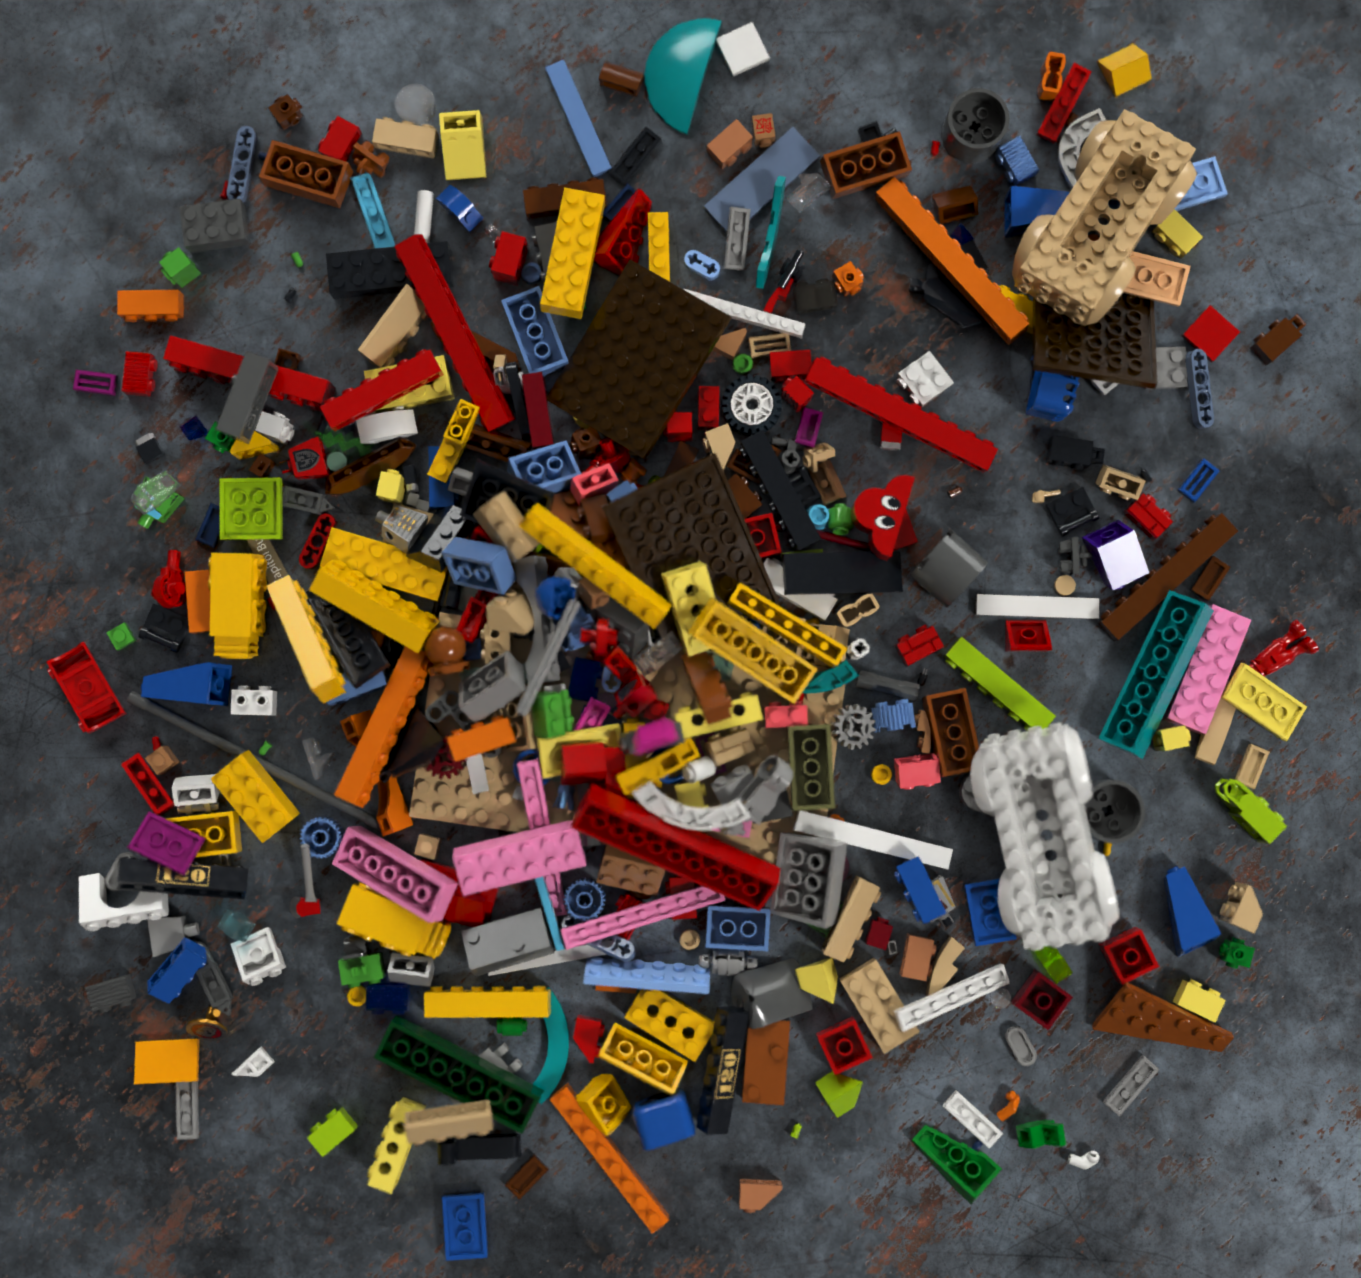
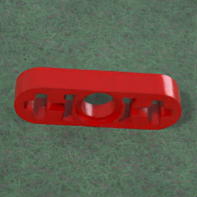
M325 513L318 517L299 556V563L302 567L306 569L317 567L324 553L331 528H336L337 526L336 519L332 515ZM330 518L329 522L332 524L330 527L326 526L324 532L328 533L327 536L317 532L318 528L320 530L324 528L322 521ZM316 536L323 538V544L320 547H314L312 543L313 538ZM309 547L315 551H319L318 554L313 552L311 558L314 560V562L308 563V565H306L307 561H305L304 558L305 556L309 557L312 552L308 550Z

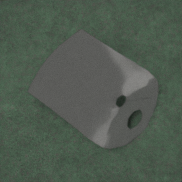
M795 958L744 971L734 976L731 986L733 1006H738L737 999H742L744 1004L743 1010L749 1013L747 1027L751 1029L761 1028L812 1010L810 993L800 989L795 969L800 966ZM749 995L754 997V1002H750Z

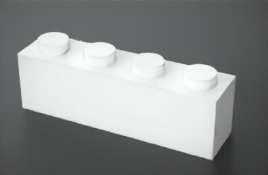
M773 557L771 560L768 558L765 560L764 566L776 594L824 622L838 600L834 598L835 594L784 595L782 562Z

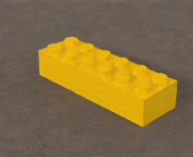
M564 187L540 302L541 312L582 319L605 207V195Z
M333 527L331 528L320 563V567H323L332 559L343 561L348 568L360 571L364 574V577L371 581H377L382 586L441 603L443 590L446 587L449 576L447 566L441 573L406 557V553L394 545Z
M332 559L320 568L309 589L311 592L416 653H419L425 647L428 635L440 623V620L436 619L434 614L422 611L415 603L403 600L396 592L384 589L379 582L367 579L363 573L348 568L340 560Z
M290 575L267 585V589L311 690L323 704L346 693L343 686L346 684L345 679L337 670V661L329 652L331 650L330 645L321 634L323 633L322 627L314 618L316 614L312 606L307 602L309 598L304 588H301L297 580L293 581Z
M710 598L687 632L793 704H795L817 671V668L713 598Z

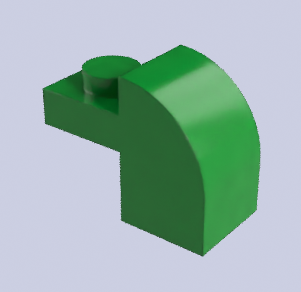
M1054 1120L1032 1121L1016 1126L1019 1147L1035 1149L1044 1145L1058 1147L1066 1145L1063 1124L1054 1123Z

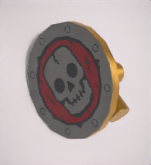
M212 1006L208 1007L205 1019H194L186 1025V1031L191 1036L201 1040L219 1041L226 1038L228 1034L225 1026L214 1021L220 1016V1011L216 1008L213 1009Z

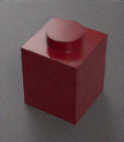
M877 917V920L871 919L864 941L865 944L886 950L893 926L888 924L889 920Z

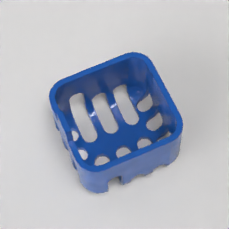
M1035 371L1025 414L1056 422L1062 421L1074 409L1073 402L1077 397L1075 392L1079 388V377ZM1067 384H1073L1070 389H1066ZM1064 396H1070L1067 401H1063Z

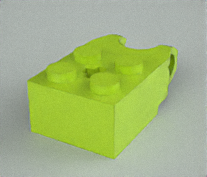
M1221 778L1214 785L1215 793L1230 809L1228 814L1257 842L1271 844L1287 827L1283 823L1284 818L1276 811L1272 812L1268 808L1269 803L1264 798H1258L1240 781ZM1222 783H1225L1222 786L1224 794H1222L1219 789ZM1229 785H1230V787H1231L1230 793L1228 792V786H1229Z

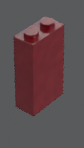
M542 372L523 374L521 376L532 447L534 450L555 444L545 379Z

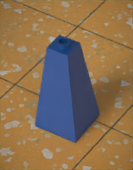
M1011 186L1004 198V238L1025 233L1037 216L1055 215L1070 192Z
M206 662L143 676L141 697L228 706L232 665Z
M1178 866L1169 869L1164 877V885L1177 957H1181L1215 941L1221 935V932L1185 866L1180 869Z

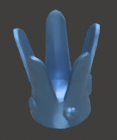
M559 784L558 795L553 808L557 803V808L561 807L564 809L568 799V809L574 811L573 794L575 786H562Z

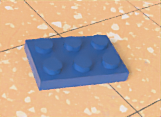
M1000 878L964 884L975 946L1016 940V935L1009 932L1001 918L998 904Z
M484 1192L443 1195L446 1261L488 1258Z

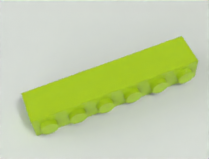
M962 636L943 655L948 666L952 669H959L962 672L961 676L969 683L973 681L978 685L976 689L985 696L987 694L993 698L992 702L1000 709L1004 707L1009 712L1008 716L1015 722H1022L1025 725L1023 728L1026 731L1035 726H1041V729L1047 728L1056 716Z

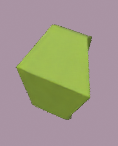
M831 1071L815 1083L838 1118L855 1107L863 1081L842 1074L834 1075L833 1071Z

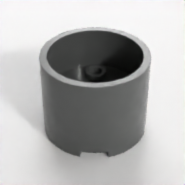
M983 88L969 89L955 98L941 129L942 143L949 155L964 161V163L976 164L989 159L994 154L1009 127V111L1003 99L993 91Z
M951 529L917 565L910 576L947 608L988 564V561Z
M1099 779L1090 782L1092 798L1084 806L1092 839L1107 843H1121L1134 837L1141 829L1145 818L1144 802L1138 791L1131 785L1118 780ZM1103 807H1107V810H1109L1108 814L1102 811Z

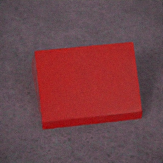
M1005 620V652H1047L1052 650L1046 620Z
M603 742L561 745L562 786L582 783H603L607 773Z

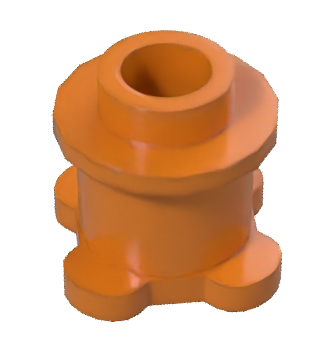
M631 458L626 469L621 471V478L624 482L628 480L630 484L634 483L636 485L641 475L644 476L647 470L635 459Z

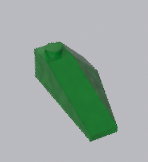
M927 1125L911 1140L952 1187L971 1205L1002 1170L987 1154L981 1151L978 1152L962 1142L959 1143L949 1138L948 1135Z

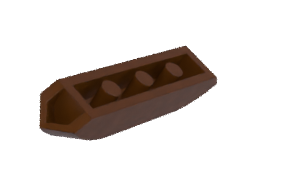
M432 321V322L430 323V325H431V327H432V329H433V331H434V326H435V325H434V323H433V321ZM471 331L486 361H489L488 365L491 370H494L495 355H506L507 363L516 362L518 372L521 371L516 353ZM435 333V335L438 337V339L443 343L441 337H439V336Z
M399 437L328 475L325 482V494H346L369 484L374 479L380 477L381 471L387 472V469L393 470L405 463L413 454L417 445L407 438Z

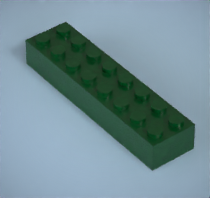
M399 1015L390 1022L374 1056L375 1059L462 1104L490 1100L492 1119L521 1134L526 1129L544 1092L543 1089Z

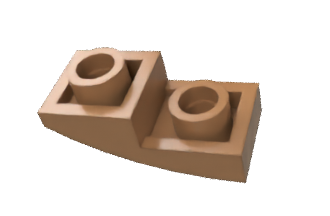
M918 710V714H914L915 730L921 731L922 735L918 736L917 747H919V752L930 753L931 733L928 717L924 710Z

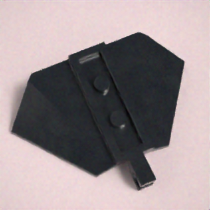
M973 239L962 245L961 249L964 253H969L973 257L975 265L978 268H983L988 275V266ZM933 262L928 264L925 282H922L920 279L911 278L909 293L924 294V302L960 327L966 328L983 322V317Z
M416 704L410 709L406 724L401 728L397 736V743L392 747L388 755V761L379 774V780L381 779L384 783L389 780L391 775L393 778L431 764L444 744V739L438 733L436 726L427 719L426 715L422 713Z

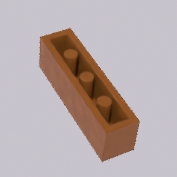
M706 651L692 656L681 655L685 672L707 725L731 718L730 709L733 708L730 696H725L727 690L724 682H719L721 676L718 668H713L715 667L713 656L708 655Z

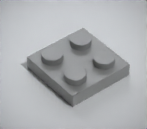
M1156 347L1157 386L1155 389L1187 387L1186 347Z

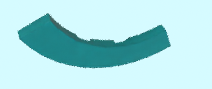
M779 176L774 185L770 224L768 225L765 240L766 245L757 269L756 288H764L770 269L783 205L786 177Z
M844 660L834 668L815 672L802 693L811 694L830 691L851 682L859 675L848 661Z
M552 990L551 1015L543 1017L548 1033L547 1057L542 1071L532 1083L544 1090L539 1100L541 1105L558 1085L566 1067L569 1053L568 1023L561 1003Z

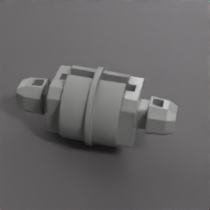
M718 948L713 949L712 956H709V954L700 955L699 966L703 968L712 966V974L729 977L744 972V968H747V970L757 968V958L754 956L744 957V950Z

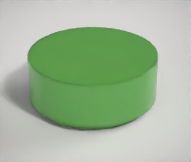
M747 354L737 355L733 360V370L739 375L748 374L753 366L751 357Z

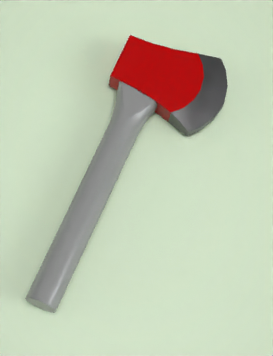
M309 844L301 845L305 898L293 897L289 905L290 913L295 918L321 913L320 899L316 898L313 889Z

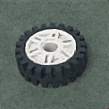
M748 374L747 376L743 375L729 384L722 398V413L726 423L729 424L732 430L737 431L741 435L752 436L761 430L764 433L768 432L776 424L781 414L782 400L779 390L773 382L768 381L765 377H760V375L753 376ZM754 401L757 404V408L750 410L747 408L746 403Z

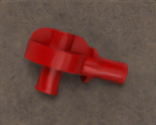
M610 438L602 439L599 442L602 450L589 463L590 467L581 474L608 463L611 465L614 473L621 472L623 466L630 460L628 449L620 444L613 445Z
M168 550L167 565L161 568L160 576L154 582L151 595L164 608H174L181 606L186 601V583L183 580L184 573L180 569L181 552H178V550Z
M598 619L596 630L581 629L580 642H591L590 649L593 651V658L596 661H601L605 657L606 652L610 651L611 646L616 645L617 631L608 628V619Z

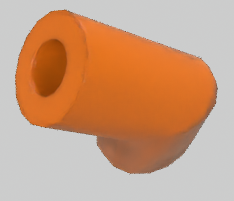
M1013 1090L1006 1094V1099L1009 1101L1007 1106L997 1112V1116L1001 1121L1006 1120L1017 1111L1020 1096Z

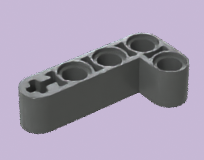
M456 691L445 692L429 705L425 712L427 719L433 723H440L452 715L464 731L471 730V725L475 724L471 719L467 722L461 720L460 715L463 711L459 709V693ZM451 694L456 695L458 700L454 706H450L447 703V698ZM436 707L441 710V716L438 719H434L431 716V711ZM502 747L496 748L495 753L484 752L483 755L489 758L497 757L500 755Z

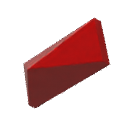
M617 645L600 661L623 684L638 670Z

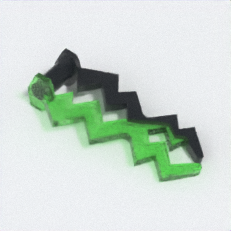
M324 415L321 416L320 423L314 434L322 438L327 449L339 443L342 452L356 446L360 457L372 452L370 445L364 447L363 443H360L355 423L343 427L345 435L352 431L354 435L353 439L345 443L342 432L333 438L332 432L324 435L328 422ZM383 441L379 442L381 447L384 446Z

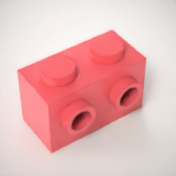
M608 463L573 477L570 491L580 506L581 499L602 494L606 496L607 493L617 487L619 480Z
M796 701L795 704L789 702L790 706H781V702L769 703V707H764L765 728L808 725L807 705H802V701Z
M934 753L894 758L895 781L900 789L910 790L915 786L930 787L935 783H941L939 759Z

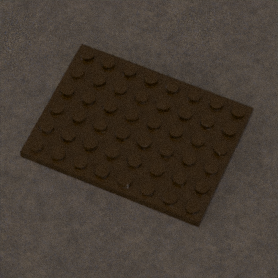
M630 259L570 357L569 364H566L547 395V401L646 460L732 318Z
M712 453L601 506L631 574L668 601L661 574L701 561L706 564L716 601L743 619L747 620L750 617L727 604L739 583H742L774 604H780L716 453ZM692 584L686 587V593L692 590ZM697 604L692 607L691 613L697 610ZM670 607L666 615L656 626L668 656L683 651Z

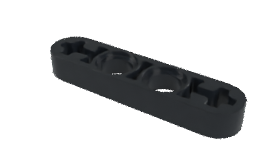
M516 362L506 363L507 377L522 440L531 439L527 408Z

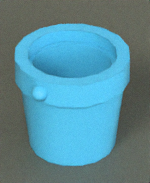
M814 504L806 510L816 529L822 530L828 526L829 508L827 509L821 504Z

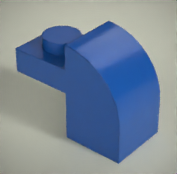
M449 185L436 198L444 209L453 215L468 232H471L483 219L473 203L452 185Z

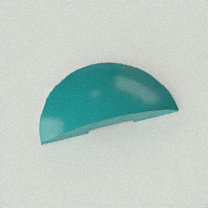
M700 18L682 22L672 27L658 39L647 59L645 86L652 108L655 112L659 113L667 125L686 135L690 128L699 92L720 30L721 20Z

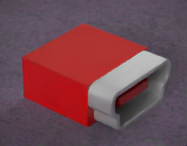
M883 423L881 426L880 448L900 450L902 432Z

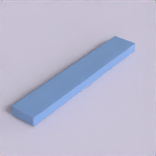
M564 59L545 67L593 178L612 169Z

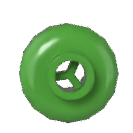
M843 503L835 504L834 507L830 508L827 523L828 529L836 535L848 534L854 527L851 520V508Z

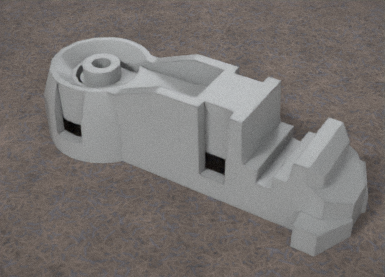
M771 755L762 762L756 776L737 797L742 803L746 798L748 799L743 805L751 816L745 822L751 820L760 825L763 817L767 816L775 807L780 792L784 791L791 783L793 778L792 768L787 762L776 755ZM770 764L774 765L769 771L766 770ZM743 822L730 827L719 828L720 832L730 836L744 835L746 833L743 828Z

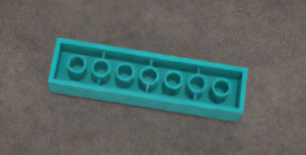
M1169 590L1101 731L1100 740L1138 758H1144L1214 610L1206 603Z

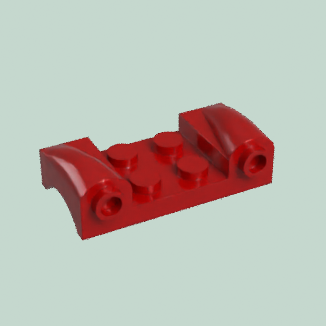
M84 641L65 654L46 661L49 666L47 669L49 675L53 680L56 678L80 720L77 723L83 733L91 734L127 714Z

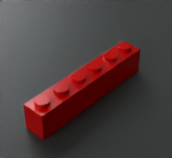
M423 349L415 354L416 357L398 362L395 368L391 370L389 368L384 369L378 373L379 376L363 380L360 386L344 390L341 396L325 400L323 402L324 405L320 406L331 429L336 432L443 376L444 374L430 349L427 351Z

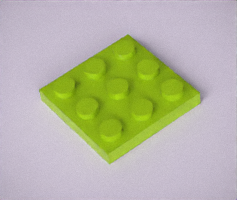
M281 477L220 478V540L283 539Z

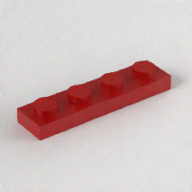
M1075 62L1073 63L1036 134L1037 136L1053 144L1056 142L1092 71Z

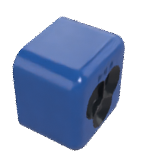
M676 1088L673 1096L663 1092L641 1099L634 1104L633 1119L644 1151L691 1137L696 1133V1126L686 1094L681 1088Z

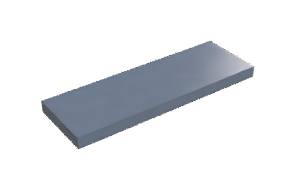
M792 127L706 203L704 209L727 233L729 207L751 209V220L773 200L774 185L779 176L786 177L785 188H787L820 158V155Z

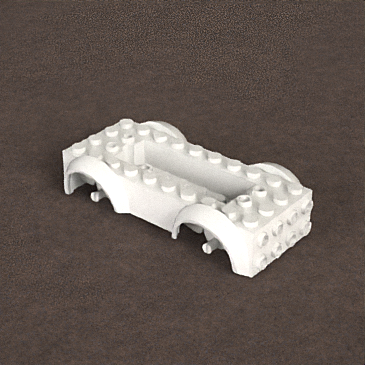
M1061 722L1050 724L1049 728L1041 729V726L1029 728V731L1026 732L1013 730L1009 731L1008 735L1000 736L999 733L988 735L972 760L971 785L978 807L982 812L995 817L1006 864V869L1001 875L998 887L999 910L1005 927L1009 932L1022 937L1024 949L1031 948L1032 951L1040 950L1044 946L1058 948L1066 943L1080 945L1088 940H1093L1094 942L1106 940L1109 937L1112 925L1119 919V911L1106 858L1103 854L1094 851L1084 806L1092 798V788L1077 731L1068 727V724L1062 725ZM1037 811H1047L1048 819L1040 821L1036 816ZM1043 830H1050L1053 838L1046 840L1042 837L1041 832ZM1054 850L1057 853V859L1055 861L1047 860L1045 857L1046 851Z

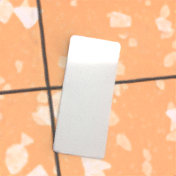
M482 754L466 758L468 759L466 763L473 794L489 791Z

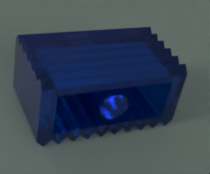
M575 657L568 689L571 699L589 702L591 697L597 699L599 687H596L597 679L602 678L604 668L600 667L601 662Z
M376 983L366 985V1011H372V1014H384V1011H392V1014H405V1010L410 1009V984Z

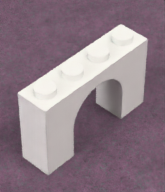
M100 873L79 877V923L88 931H97L101 927L107 926L118 927L124 923L137 924L141 920L146 919L159 920L163 916H169L167 893L140 891L137 898L131 904L122 908H111L107 904L105 878Z

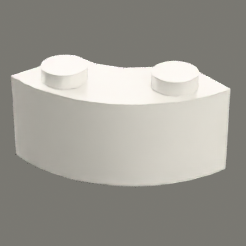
M395 407L392 411L378 414L372 412L356 421L360 443L376 444L399 437L407 438L418 433L413 410H405L404 407Z

